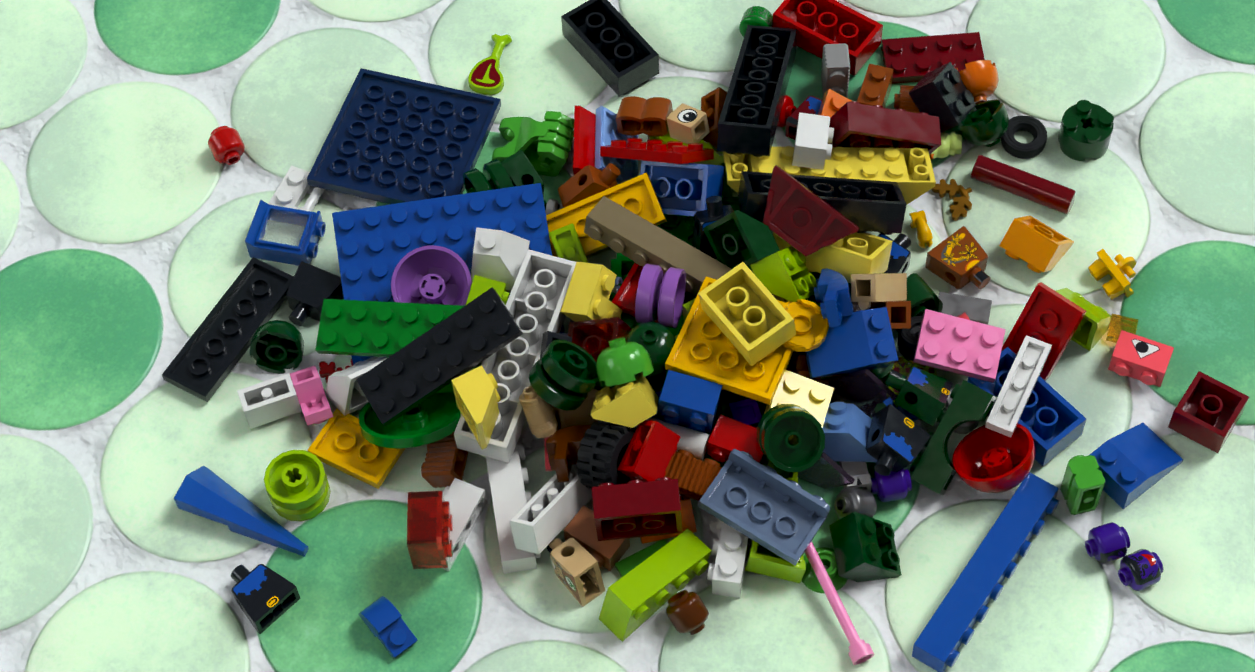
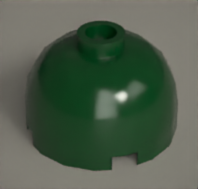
M997 99L975 105L976 110L970 114L968 113L958 125V129L964 139L970 144L992 147L1000 142V138L1005 134L1009 125V117L1003 102L1000 103Z
M281 320L268 321L260 326L253 335L249 354L251 358L253 356L256 360V365L260 369L269 373L283 374L285 373L284 369L293 368L294 370L302 362L304 340L300 331L293 324Z
M655 322L641 323L632 328L626 335L625 341L636 342L642 345L648 351L654 371L645 377L648 379L662 377L667 371L665 363L676 341L675 336L670 329Z

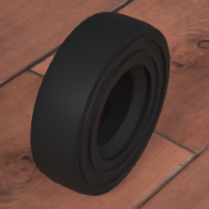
M1016 116L1009 119L1007 131L1001 137V144L1004 150L1014 157L1021 159L1033 158L1039 155L1045 148L1047 131L1045 126L1036 118ZM1018 131H1027L1033 135L1034 139L1030 143H1020L1014 138V134Z

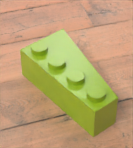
M768 459L766 466L772 467L778 475L788 481L792 480L798 483V472H786L779 469ZM751 539L745 571L796 583L801 582L806 570L803 555L796 566Z

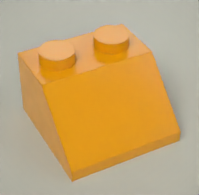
M1025 216L1014 218L999 246L1006 250L1005 254L1016 260L1020 258L1027 262V267L1032 271L1044 273L1051 271L1073 245L1074 241L1034 217Z

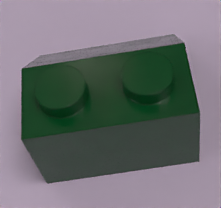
M739 210L703 228L718 261L731 269L742 262L748 267L780 251L769 226Z

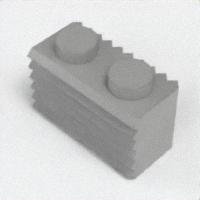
M846 43L825 44L823 46L821 70L823 96L828 89H831L847 98L850 78L848 45Z

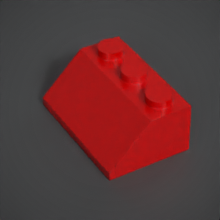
M575 106L574 175L585 166L591 165L595 167L596 115L581 106Z

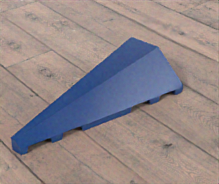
M205 466L187 474L174 497L178 509L227 525L232 532L304 557L309 550L306 544Z

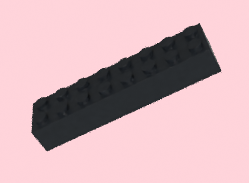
M756 25L747 26L718 122L717 151H723L728 154H751L756 157L770 156L796 55L797 29Z

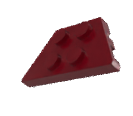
M775 165L772 171L763 223L769 226L771 231L803 255L808 256L859 230L857 225L779 166Z

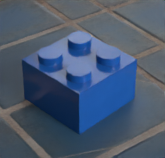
M668 370L659 399L658 419L711 434L720 404L722 385Z

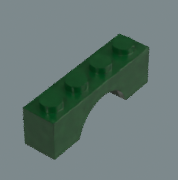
M963 380L961 384L957 383L950 395V398L953 399L948 409L945 407L942 409L937 418V422L940 424L935 433L930 432V438L924 445L926 449L922 457L918 456L910 468V471L913 472L911 479L940 495L945 494L956 474L948 455V443L951 435L964 423L971 421L984 422L997 399L996 396L966 380Z

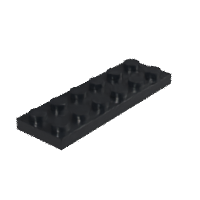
M253 257L163 372V379L208 402L248 350L257 329L270 321L285 301L287 291L294 276Z
M492 287L360 376L356 381L382 425L388 426L450 384L452 379L463 375L521 336L523 332L497 291Z

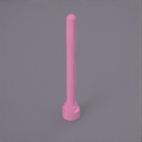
M811 541L805 554L850 643L848 647L850 652L848 654L853 665L861 664L872 658L874 652L869 643H865L864 640L860 639Z

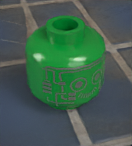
M761 6L748 8L740 22V33L744 37L748 25L772 27L773 15L769 10Z

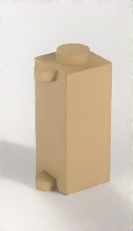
M907 273L851 274V302H858L861 310H868L871 307V302L907 300Z

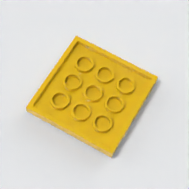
M706 276L699 292L715 282L716 279ZM697 294L666 360L665 369L722 385L724 390L770 405L793 350L781 345L751 366L704 312L699 295ZM777 300L781 305H783V304L785 303V302H782V301Z

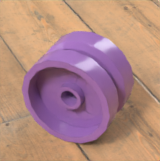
M644 265L636 293L635 318L637 323L654 322L658 316V321L661 325L673 329L678 326L686 288V273L684 269L670 267L663 274L660 265Z

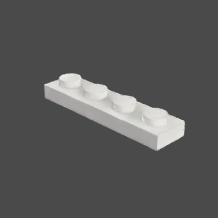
M1025 336L989 414L985 428L1010 438L1012 437L1052 345L1030 336Z

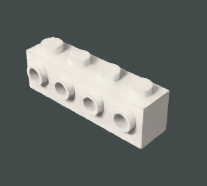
M577 464L571 467L569 482H558L557 474H555L510 520L516 549L540 554L574 518L582 506H585L593 498L592 489L583 485L581 478L578 477Z
M717 519L716 530H721L720 538H714L712 555H716L715 564H709L707 580L712 581V594L740 598L750 538Z

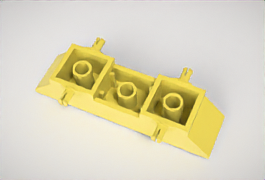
M791 146L772 147L770 156L760 157L751 154H728L723 152L727 185L737 193L739 192L742 171L772 173L775 165L790 175L897 182L906 204L935 187L936 184L928 148L832 147L830 160L825 159L823 170L792 166L794 147Z

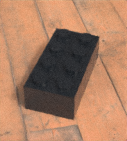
M588 0L561 16L563 36L619 97L659 74V54L608 0Z

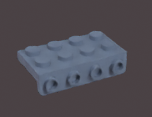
M737 449L731 451L728 460L698 503V507L794 566H796L825 522L830 511V506L823 498L808 493L797 482L788 481L778 475L772 467L760 464L747 452Z

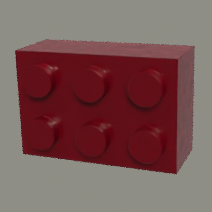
M661 477L655 481L631 480L627 484L614 485L613 483H602L597 487H592L594 520L598 541L683 533L678 479Z

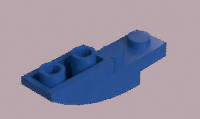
M828 268L822 269L819 279H816L817 287H814L816 303H820L823 319H828L829 327L840 326L843 316L853 315L848 282L839 272Z

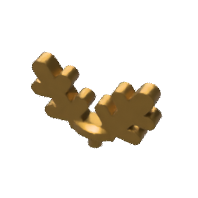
M941 179L940 184H935V187L932 188L934 193H939L940 198L949 193V198L953 199V204L955 205L950 206L952 220L957 221L960 216L966 217L967 210L972 209V203L969 201L970 197L968 193L972 192V189L970 187L965 189L962 185H957L955 179H951L950 184Z

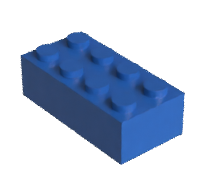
M1008 347L1001 351L997 375L993 383L973 377H968V382L998 397L1017 355ZM1039 376L1018 424L1027 428L1031 433L1035 444V460L1044 466L1082 435L1086 418Z

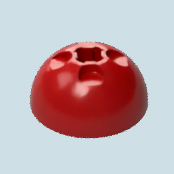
M1017 424L1011 438L985 428V425L966 435L957 445L953 454L954 469L967 485L976 490L986 493L1008 491L1018 486L1032 469L1035 459L1033 437L1029 430L1020 424Z

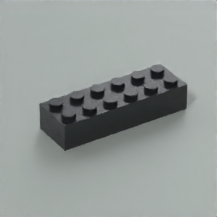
M742 171L737 199L740 211L763 223L772 173ZM791 175L859 227L857 233L874 231L884 235H891L902 232L907 204L897 182Z

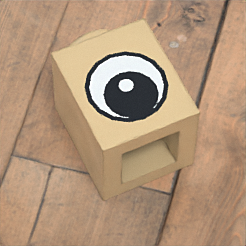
M682 103L667 117L670 137L685 144L699 143L710 132L707 114Z

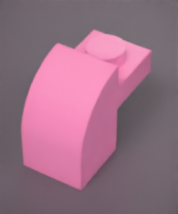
M316 366L290 373L307 426L320 424L332 418L333 414Z

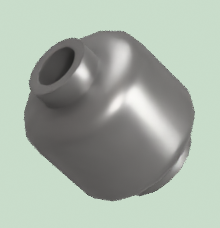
M845 488L837 495L834 504L835 513L839 520L852 512L873 518L877 510L873 494L866 489Z

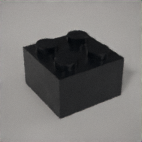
M951 62L926 73L909 92L920 113L924 112L930 116L939 117L940 133L958 126L976 105L972 93L966 89L959 71L953 67Z

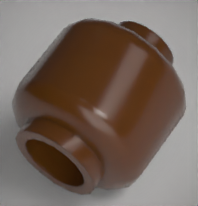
M683 590L668 600L669 605L667 606L666 614L679 633L689 632L693 635L705 627L704 622L707 620L709 612L697 593Z

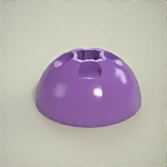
M435 245L419 247L407 253L395 267L391 279L393 299L395 302L465 306L471 288L470 272L463 259L452 250Z

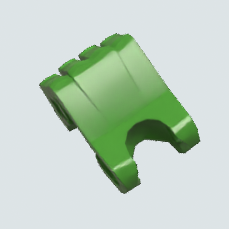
M546 111L545 121L538 122L530 117L502 119L499 131L503 138L510 142L504 147L495 148L492 161L497 159L501 162L522 150L538 174L556 177L567 162L568 152H570L572 147L574 119L555 111Z

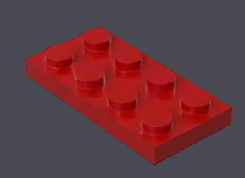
M627 138V143L626 140H611V145L600 146V156L686 164L713 160L714 149L703 148L702 143H689L688 146H684L683 142L669 141L667 144H662V140H647L646 143L642 142V138Z

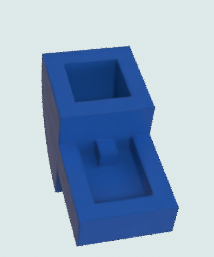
M381 596L358 614L373 635L378 637L393 659L418 641L402 620L400 612L384 596Z

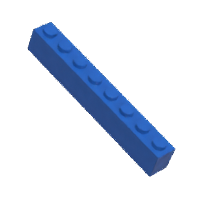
M1032 473L1028 474L914 643L912 657L937 672H944L947 666L951 668L954 666L960 655V652L957 650L962 643L965 645L969 643L975 632L972 629L976 621L981 623L989 611L988 603L991 599L996 601L1004 587L1001 583L1005 577L1010 579L1018 566L1015 562L1019 556L1024 558L1032 544L1029 541L1033 534L1038 536L1046 523L1043 519L1047 513L1052 515L1059 504V500L1056 499L1058 487Z

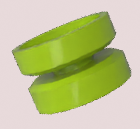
M305 450L287 451L274 458L266 468L264 476L266 491L273 509L279 516L289 521H305L317 516L328 504L331 490L323 464L316 455Z

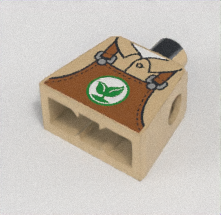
M556 538L549 543L547 551L550 553L556 576L582 607L605 592L598 561L574 538H569L565 542Z

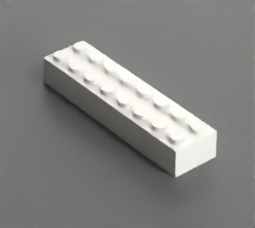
M528 249L505 305L523 334L482 362L485 372L487 374L492 373L498 384L496 390L501 401L497 402L499 416L488 446L482 450L461 414L454 432L458 449L510 462L526 421L519 397L525 388L531 386L528 377L530 370L540 359L543 333L551 331L559 334L566 315L560 311L576 262Z

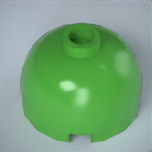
M624 337L609 341L610 347L602 350L596 363L597 376L601 386L604 383L606 386H615L636 380L635 377L638 373L642 372L645 377L654 371L648 351L636 342H626Z

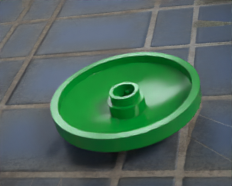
M454 392L436 393L388 426L382 425L368 402L360 412L359 424L364 438L374 445L396 449L412 448L433 443L455 432L461 412L457 407Z

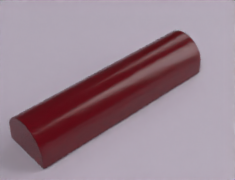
M983 155L978 156L971 173L972 179L1067 215L1074 203L1075 190Z

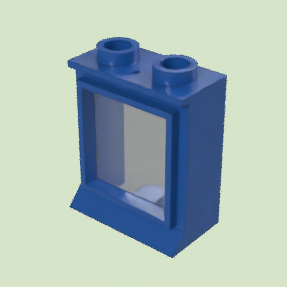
M260 200L245 239L249 256L251 258L255 257L257 259L299 266L301 261L311 264L312 258L317 256L318 241L325 234L326 224L322 220L320 211L316 213L274 206Z

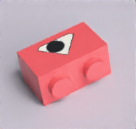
M1121 330L1108 370L1114 371L1120 376H1128L1140 380L1147 385L1161 387L1174 347Z

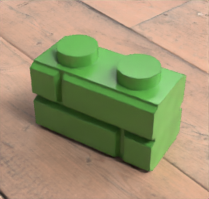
M1077 455L1068 461L1060 490L1064 500H1067L1066 504L1070 514L1077 515L1093 511L1098 506L1106 481L1101 470H1098L1099 465L1095 456Z

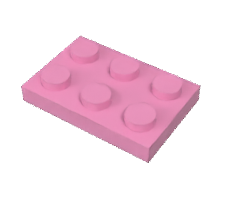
M925 309L913 362L993 383L997 375L1006 329Z

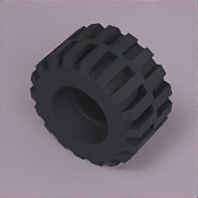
M598 420L597 423L594 422L591 425L590 429L586 430L577 454L578 477L581 478L583 485L592 489V487H597L602 483L618 485L627 484V482L633 480L618 471V467L636 431V427L631 428Z

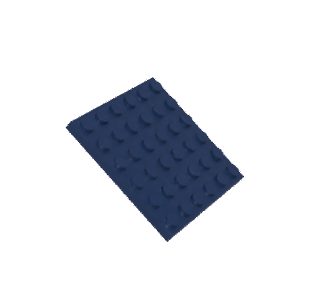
M361 68L307 177L308 185L387 204L463 194L465 190L463 173L474 169L500 110L501 99Z

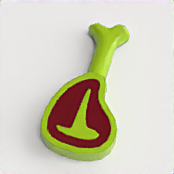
M494 34L491 36L495 43L491 56L478 62L469 74L468 84L472 91L484 95H495L502 91L504 79L499 70L500 57L504 47L512 42L511 36L508 34L503 36Z

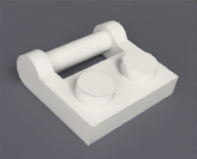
M291 166L268 204L312 212L325 189L315 187L304 206L298 208L310 188L307 182L310 172Z

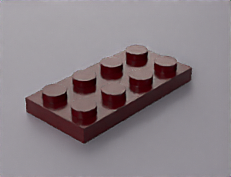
M979 32L881 40L884 67L894 69L892 84L919 82L926 73L951 62L954 68H958V71L966 69L965 64L985 60Z

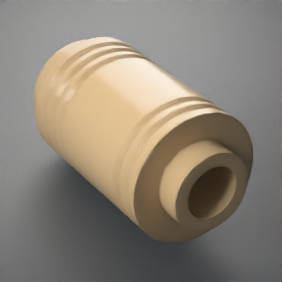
M532 386L525 388L519 400L531 433L537 438H546L553 435L557 430V421L551 404L543 400Z

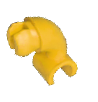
M922 210L909 213L912 219V223H910L911 228H917L919 246L925 248L926 243L928 247H931L933 236L927 224L925 212Z

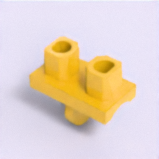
M1104 249L1098 251V259L1088 267L1091 275L1096 281H1099L1107 274L1112 277L1110 281L1102 285L1111 300L1123 293L1126 297L1132 295L1134 292L1130 288L1131 283L1124 275L1127 274L1129 278H1133L1136 275L1133 270L1136 260L1133 257H1126L1124 259L1121 254H1118L1114 258L1118 263L1116 265Z

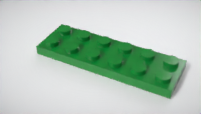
M324 299L315 351L319 354L390 357L464 306Z

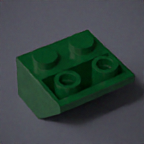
M852 512L829 525L840 577L855 582L896 578L902 575L899 565L900 558L897 554L894 541L895 535L891 524Z

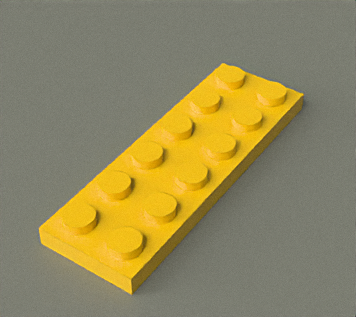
M647 172L546 215L549 232L572 223L574 224L586 256L608 247L584 233L587 215L603 196L656 226L667 222ZM550 238L552 256L558 257Z

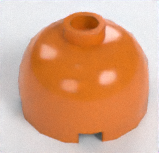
M979 60L965 64L966 69L959 71L963 84L972 93L976 105L987 101V98L995 92L998 86L999 78L995 63L992 64L991 60Z

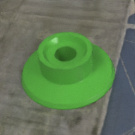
M826 547L815 548L823 565L829 567L826 571L836 591L841 589L848 579L840 577L838 574L834 549ZM805 554L803 557L806 570L801 581L810 590L824 593Z

